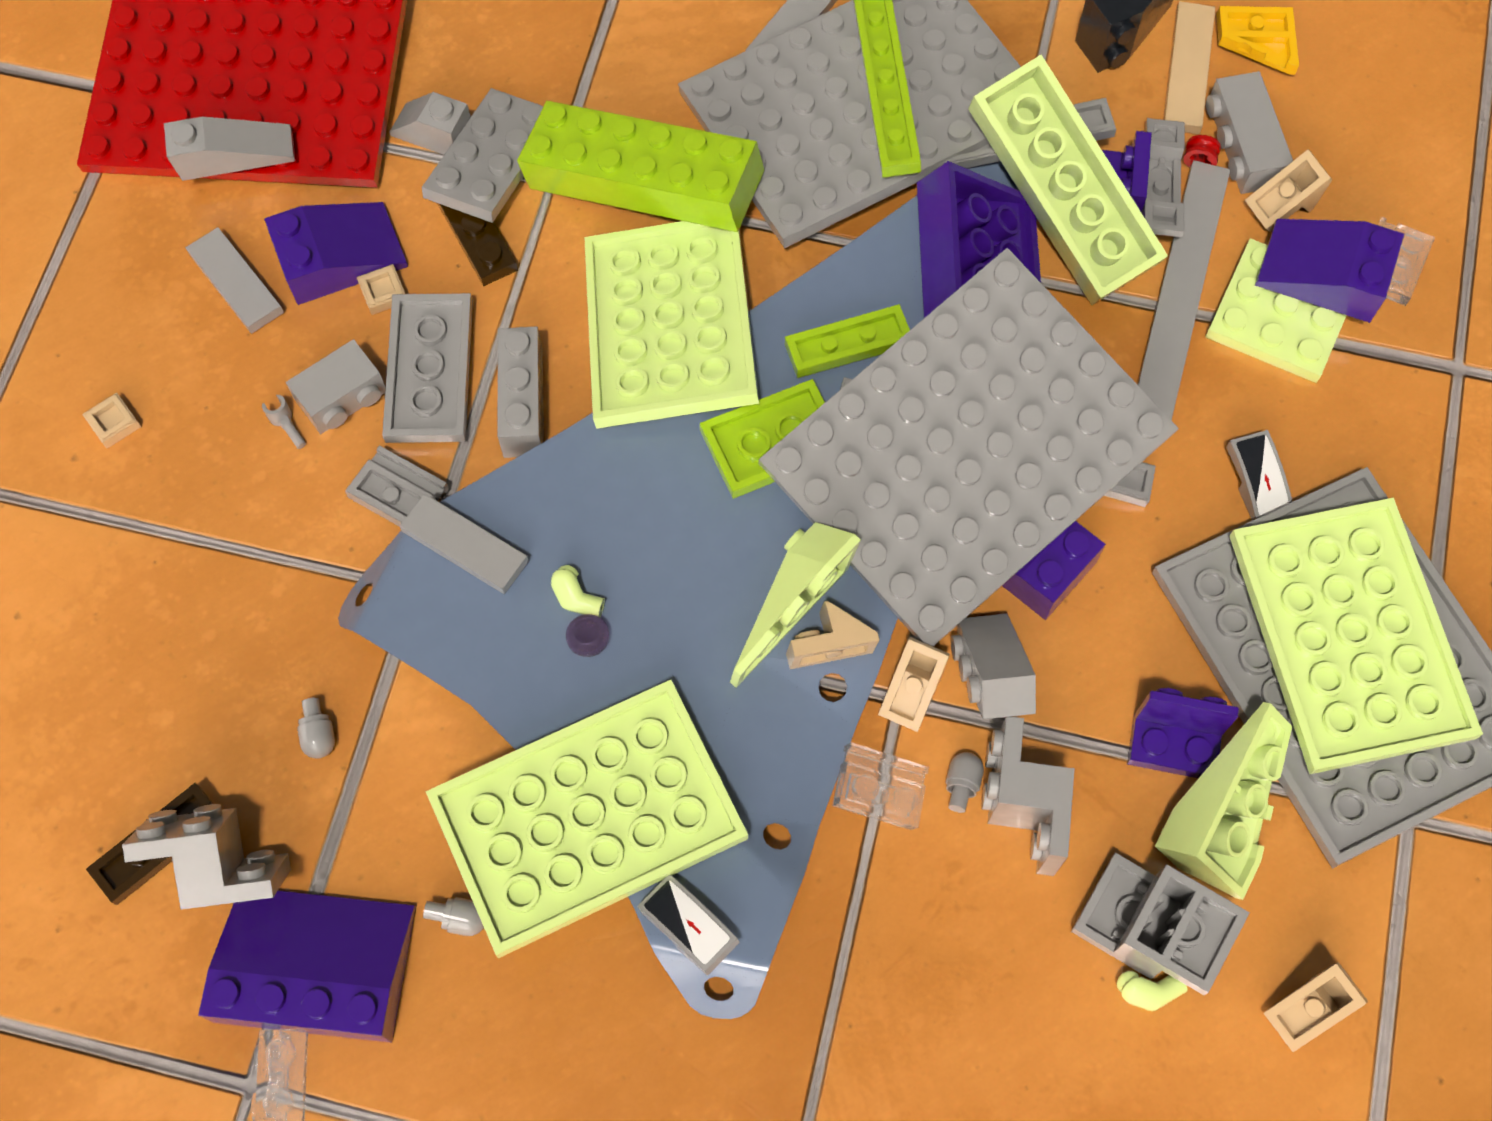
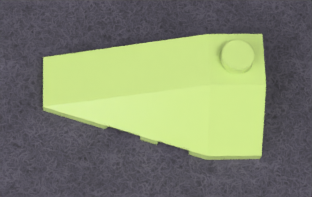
M815 522L806 532L799 529L784 546V549L787 550L785 558L734 668L730 683L735 688L744 681L845 574L861 541L859 537L853 533Z
M1263 702L1177 803L1155 845L1177 868L1241 900L1244 899L1262 860L1264 846L1258 845L1263 819L1271 821L1274 806L1268 805L1272 781H1276L1281 777L1292 725L1271 703Z

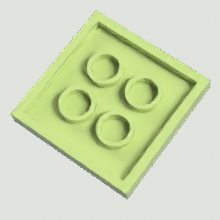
M1250 238L1205 337L1317 383L1347 315L1255 286L1268 245Z

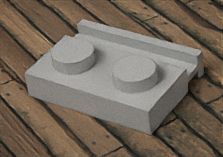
M379 445L373 459L366 462L345 490L349 499L399 526L424 493L438 501L443 493L446 494L449 488L447 482Z

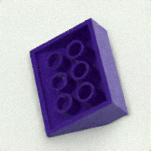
M947 161L917 182L924 318L1006 248L1041 283L1036 216L1020 191L950 161Z
M277 891L273 898L234 903L208 968L198 1016L220 1024L392 1043L416 906Z

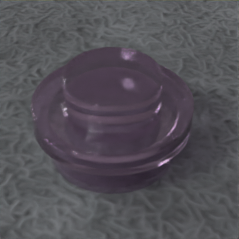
M590 614L581 615L573 619L568 625L566 641L570 650L576 655L593 657L600 654L606 648L609 642V630L601 618Z

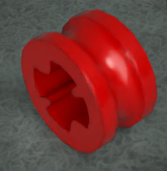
M1208 135L1192 136L1186 144V151L1183 157L1184 163L1189 168L1193 160L1216 166L1221 150L1220 142Z

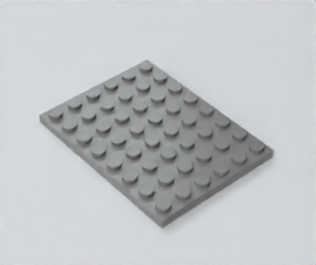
M853 0L678 83L681 96L705 131L757 141L764 173L752 201L784 248L917 183L936 170L935 167L941 165L942 162L959 154L974 152L989 144L968 108L975 95L1021 66L968 0H892L921 159L920 173L882 178Z
M1006 248L759 459L758 464L813 524L817 522L850 532L861 539L850 563L851 567L917 640L930 646H935L1168 440L1179 428L1019 259Z
M1368 467L1236 529L1388 499ZM1404 521L1405 529L1483 735L1475 740L1315 774H1309L1229 537L1232 531L1157 565L1152 571L1153 576L1231 704L1239 708L1238 715L1242 722L1245 724L1263 702L1271 703L1292 725L1282 774L1278 781L1332 869L1492 788V651Z

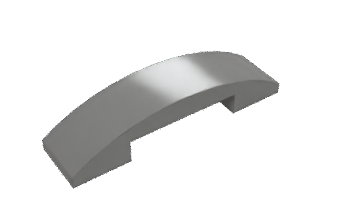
M1147 118L1144 132H1152L1147 198L1141 213L1154 234L1183 237L1184 203H1181V158L1185 149V122Z

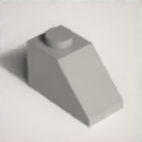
M435 92L429 93L405 104L390 130V135L445 155L470 119L468 105Z

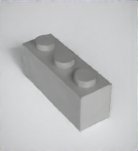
M1260 71L1216 79L1211 94L1206 99L1208 116L1214 118L1218 129L1217 140L1220 142L1221 149H1225L1229 160L1228 169H1231L1229 175L1232 180H1236L1240 194L1255 192L1293 162L1291 153Z
M538 327L498 328L497 437L504 458L519 457L544 442L543 348Z
M1008 614L965 618L957 625V635L951 636V651L953 660L959 661L961 681H967L969 702L977 703L982 719L1036 714V674Z

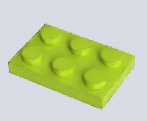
M813 379L759 399V404L742 406L699 423L700 432L733 499L775 482L758 464L759 459L825 403Z

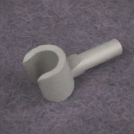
M276 395L281 406L274 411L268 410L263 403L262 409L270 423L275 426H281L297 449L303 448L306 442L293 425L291 420L292 411L284 397Z

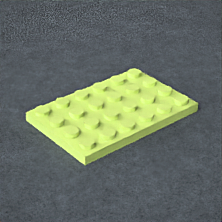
M680 221L584 237L592 410L596 429L759 404L740 229L738 232Z
M1394 497L1234 529L1229 537L1309 774L1475 740L1483 735Z
M672 680L666 681L425 791L497 958L503 957L658 883L669 875L672 876L748 840V833Z

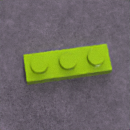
M898 304L785 336L784 345L796 377L801 378L881 355L908 333L910 328L901 306Z

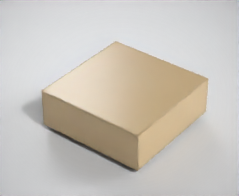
M393 264L357 277L371 315L390 309L392 306V294H405Z
M118 393L113 394L82 414L106 449L141 428Z

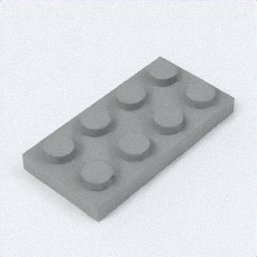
M491 88L423 184V198L493 223L524 176L517 159L543 106Z
M471 293L392 294L382 432L385 443L466 442L473 310Z

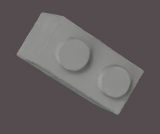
M354 339L285 382L294 400L320 435L328 429L339 427L346 421L348 416L362 407H369L375 404L386 390L379 371Z

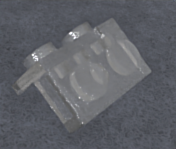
M302 1028L259 1030V1044L256 1045L254 1050V1069L257 1073L256 1092L253 1093L251 1100V1116L253 1121H304L308 1050L307 1030Z

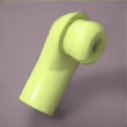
M570 565L559 567L551 577V587L561 607L568 611L600 619L605 605V598L583 593L577 579L579 573L574 567Z
M1126 971L1117 980V988L1122 993L1123 999L1129 1004L1148 1011L1158 1010L1188 991L1187 985L1170 975L1155 983L1139 977L1134 971Z

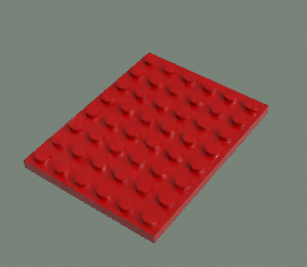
M112 0L77 166L82 172L180 177L167 158L164 123L197 117H213L290 124L293 132L296 161L201 178L377 188L407 0Z

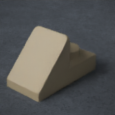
M1308 149L1246 198L1245 202L1263 226L1271 232L1277 219H1287L1301 207L1308 212L1313 210L1331 183L1332 178Z
M824 601L820 610L824 634H820L819 630H810L796 635L795 640L790 641L786 656L789 668L795 669L871 654L879 642V636L869 626L831 602Z
M910 637L878 715L918 732L935 690L942 679L950 654Z
M1337 962L1313 976L1303 986L1264 1012V1015L1291 1051L1294 1052L1369 1001L1340 963Z

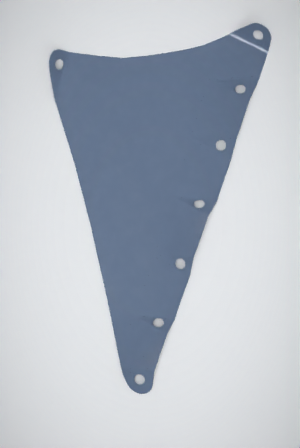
M1001 161L966 168L1019 191ZM917 196L749 311L759 399L813 379L824 402H827L840 390L844 377L854 379L881 356L877 355L797 378L784 345L785 336L898 304L901 306L910 330L924 319ZM739 407L596 429L592 412L559 434L440 501L444 506L527 555L529 562L505 594H502L400 531L349 592L339 613V625L371 641L470 704L515 750L666 681L672 680L748 833V840L672 876L710 910L738 938L740 943L707 976L682 954L674 943L652 924L637 907L661 881L628 896L637 913L656 957L689 1006L701 1015L711 1018H738L748 1013L756 1005L792 905L804 878L820 823L845 760L856 726L878 676L898 618L850 565L845 574L744 681L735 688L730 683L734 668L785 558L787 550L784 549V546L799 529L806 532L813 523L776 482L737 498H732L700 432L699 423ZM563 565L574 567L579 573L577 579L583 593L605 598V605L600 619L568 611L561 607L551 587V577L559 567ZM371 582L373 584L371 594L362 605L357 607L355 601L358 594L366 584ZM824 601L831 602L878 633L879 642L871 654L795 669L789 668L786 652L790 641L795 640L796 635L810 630H819L820 634H824L820 619V610ZM830 673L839 674L845 679L847 685L846 694L842 699L835 702L824 699L818 689L820 680ZM776 823L788 829L791 835V843L787 848L779 850L766 844L763 838V830L767 825ZM709 978H724L733 986V995L724 1001L714 1000L706 994L704 983Z

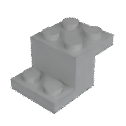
M1006 717L1001 729L993 730L992 741H989L987 745L985 767L993 769L989 773L988 783H985L983 787L981 809L989 810L987 824L1038 831V833H1033L1030 859L1037 860L1036 874L1054 876L1068 858L1075 769L1022 762L1021 749L1024 718Z
M220 804L198 807L191 814L177 815L176 810H163L152 813L148 816L149 819L137 827L136 831L122 844L125 862L172 856L181 910L273 898L291 871L288 853L274 855L273 850H260L248 854L247 858L244 859L236 808L222 810Z
M1114 853L1071 932L1149 979L1163 971L1200 994L1206 995L1209 993L1250 912L1167 864L1156 875H1153L1121 855Z

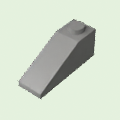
M197 117L164 123L167 158L182 181L296 161L293 132L290 124L213 117Z

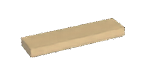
M1179 1L1176 9L1163 120L1185 122L1186 133L1200 134L1203 126L1215 6Z

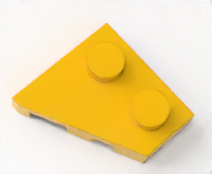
M1219 6L1216 14L1219 46L1289 75L1296 74L1299 67L1293 7Z

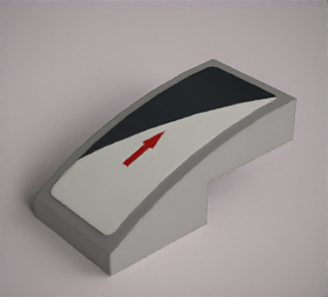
M1268 430L1229 441L1226 448L1242 481L1238 490L1252 521L1292 502L1286 475Z
M671 875L665 877L637 906L640 912L707 976L740 943L738 938L710 910Z

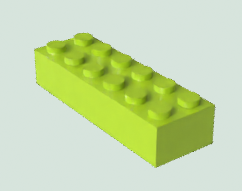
M547 100L517 159L530 189L733 232L739 231L764 173L757 141Z

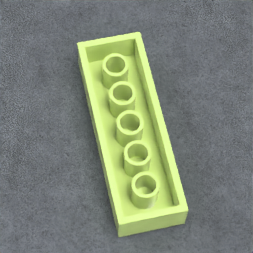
M1039 55L973 97L968 110L1091 305H1094L1168 257L1042 55Z

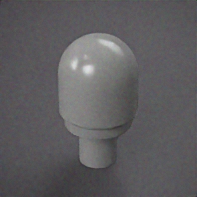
M308 698L302 701L304 717L298 720L299 743L305 755L319 759L327 756L332 751L335 737L332 721L329 720V716L321 714L319 698Z
M960 753L952 759L949 765L946 789L951 793L948 808L954 812L964 813L968 798L975 797L976 793L980 790L984 767L980 758L973 753Z
M455 897V899L448 898L446 904L428 900L426 902L423 918L442 922L441 929L447 930L448 933L474 936L484 929L472 900Z

